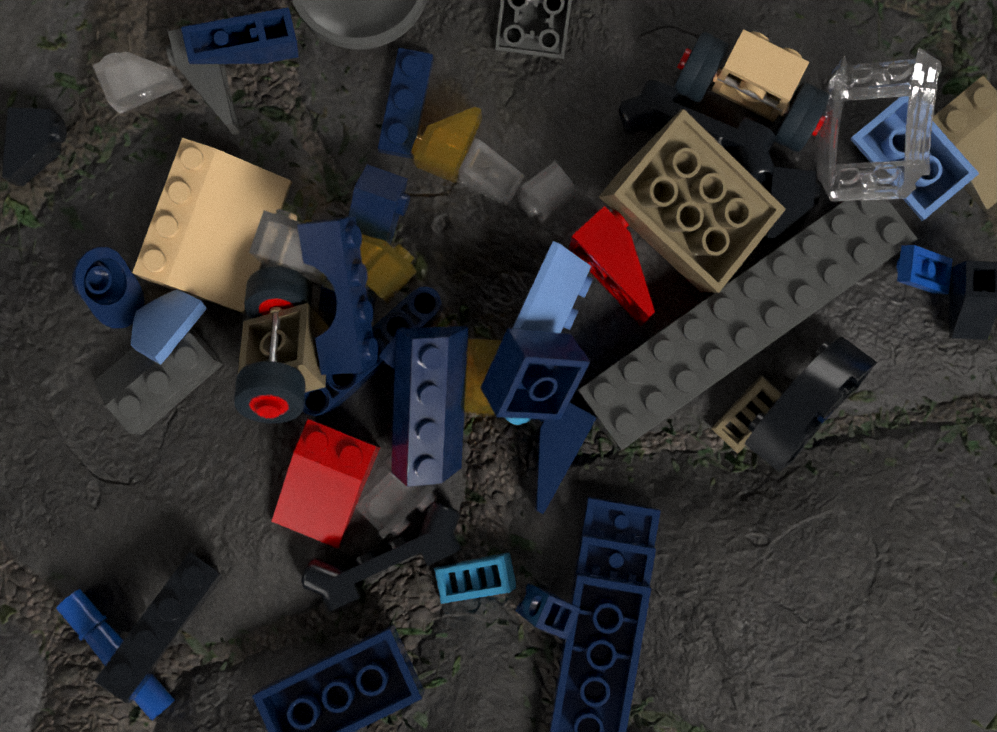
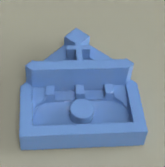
M178 289L167 293L136 311L132 327L131 346L136 351L161 365L207 308L199 299Z

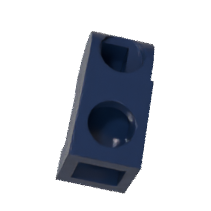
M527 583L525 588L526 595L515 611L534 627L567 640L580 608L557 595Z

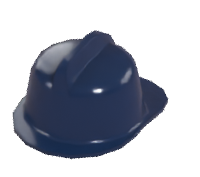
M95 247L87 251L76 261L77 265L72 273V284L75 292L83 299L93 315L103 325L111 328H126L132 325L136 311L144 306V293L139 282L117 251L109 247Z

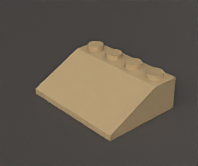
M182 138L132 273L146 281L172 290L178 289L193 297L245 314L244 302L247 281L254 272L261 269L289 192L291 180L216 148Z

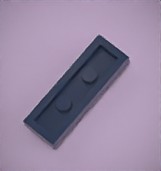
M403 48L398 49L378 144L379 153L410 159L414 158L434 61L433 54Z

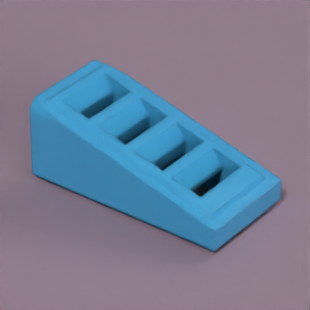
M509 552L434 568L441 604L509 593L516 589V580ZM494 565L498 566L501 581L499 584L496 581ZM480 567H484L487 586L482 587ZM464 570H469L473 589H467ZM452 572H455L459 591L455 593L452 591L449 575Z

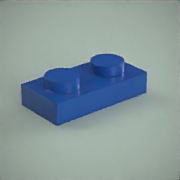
M901 245L900 258L896 266L898 273L897 282L934 294H948L953 259L916 245Z

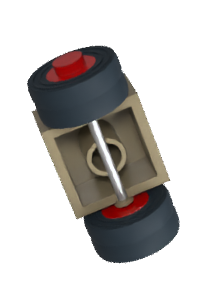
M267 267L260 269L249 277L246 284L244 306L247 315L251 319L243 321L234 404L241 415L262 423H283L295 419L304 408L305 392L326 387V375H321L315 338L326 332L329 326L311 307L312 287L310 281L300 272L290 268Z

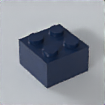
M508 328L480 389L497 417L561 420L590 361L571 334Z

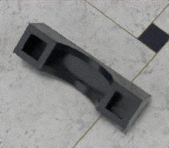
M189 552L94 682L123 702L132 703L154 673L160 659L177 634L201 608L222 579L221 574Z

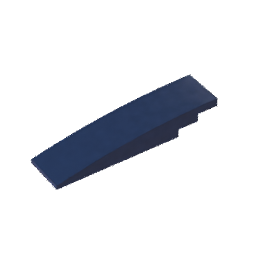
M589 496L587 498L570 603L579 607L580 611L567 640L564 639L549 732L627 731L651 593L650 581L661 512L658 508Z

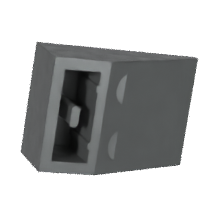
M501 0L495 50L564 59L572 0Z

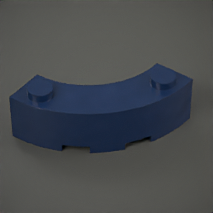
M367 164L354 187L348 217L355 216L356 225L360 228L362 234L360 246L361 259L368 275L366 283L367 299L373 308L378 292H375L374 289L386 260L399 215L404 216L409 205L410 195L405 194L408 178ZM326 277L321 286L319 310L336 316V293L331 282Z

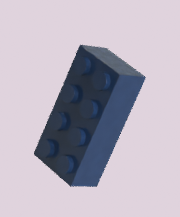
M393 624L260 688L252 697L268 732H355L421 700L425 691Z

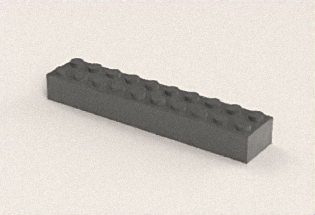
M873 180L725 285L719 293L711 295L580 388L576 394L590 414L597 417L595 421L615 449L621 451L901 251V245H910L917 240V237Z

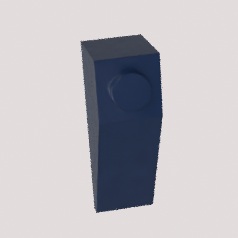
M289 7L181 27L189 64H266L299 57Z
M570 402L561 420L538 419L543 424L539 429L536 511L542 514L547 509L597 418Z

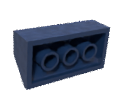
M467 326L396 329L391 473L406 487L441 484L462 468L468 348Z

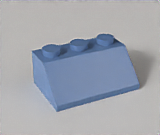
M905 92L850 138L921 221L925 220L979 174L908 92Z
M553 241L512 329L561 333L563 328L570 330L578 314V310L572 307L578 295L585 298L594 279L587 276L591 265L561 244Z

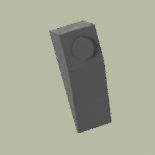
M182 30L168 31L171 45H166V52L171 66H176L233 135L240 134L225 64H189Z

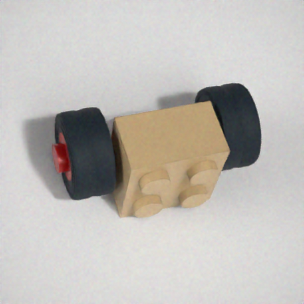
M743 29L723 69H718L729 48V44L707 32H703L693 50L688 48L685 50L677 66L678 69L682 70L674 86L678 93L687 96L695 102H700L713 79L715 84L711 91L772 122L780 114L782 117L774 132L775 142L795 152L802 150L810 136L815 137L821 129L826 118L823 116L830 97L827 92L807 82H803L793 95L809 62L802 59L801 54L791 48L782 49L770 43L765 35L755 31L748 32Z

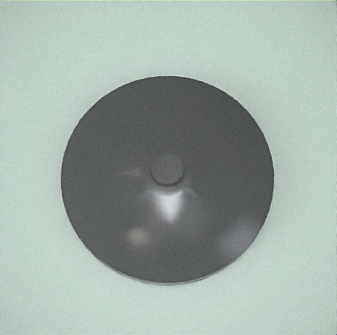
M292 0L301 20L315 35L328 43L342 48L361 50L386 45L405 34L422 14L427 0Z

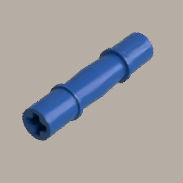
M79 589L65 598L56 609L79 635L80 641L85 639L105 666L124 640L106 622L108 620L106 615L103 616L83 591ZM152 674L134 701L152 721L168 708L175 699Z

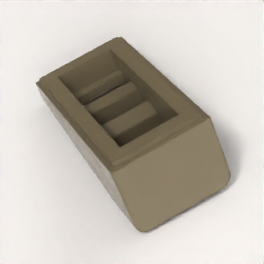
M761 375L711 429L738 454L746 446L744 443L752 432L748 430V427L736 415L741 411L749 420L753 421L757 415L746 406L750 401L766 415L781 397L782 393ZM761 390L774 402L770 407L757 396ZM729 422H732L744 434L740 439L726 427Z

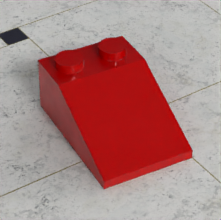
M604 206L572 235L568 250L591 265L589 270L591 275L642 326L655 311L631 233L627 229L629 224L618 211L613 210L610 212Z
M307 419L294 450L272 522L339 549L380 447Z

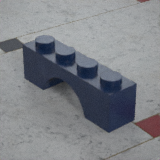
M355 216L315 220L299 224L297 227L303 263L317 268L329 279L337 298V312L332 325L326 332L315 338L321 375L364 372L377 364L379 348L376 339L373 338L371 325L373 308L367 299L366 283L368 275L361 259L360 246L362 234L360 228L356 225Z

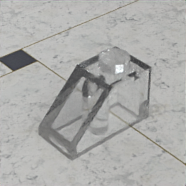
M127 51L108 54L102 58L101 62L93 65L108 103L119 114L184 87L180 78L171 68Z

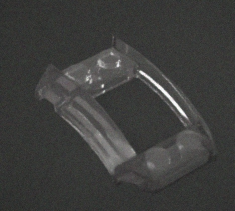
M919 47L916 59L848 65L845 55L831 73L827 93L830 97L823 116L826 118L819 131L817 177L822 183L830 201L906 199L916 189L915 183L923 175H930L929 159L932 121L938 90L937 79L939 72L942 70V64L939 60ZM909 96L904 161L836 164L838 134L844 101Z

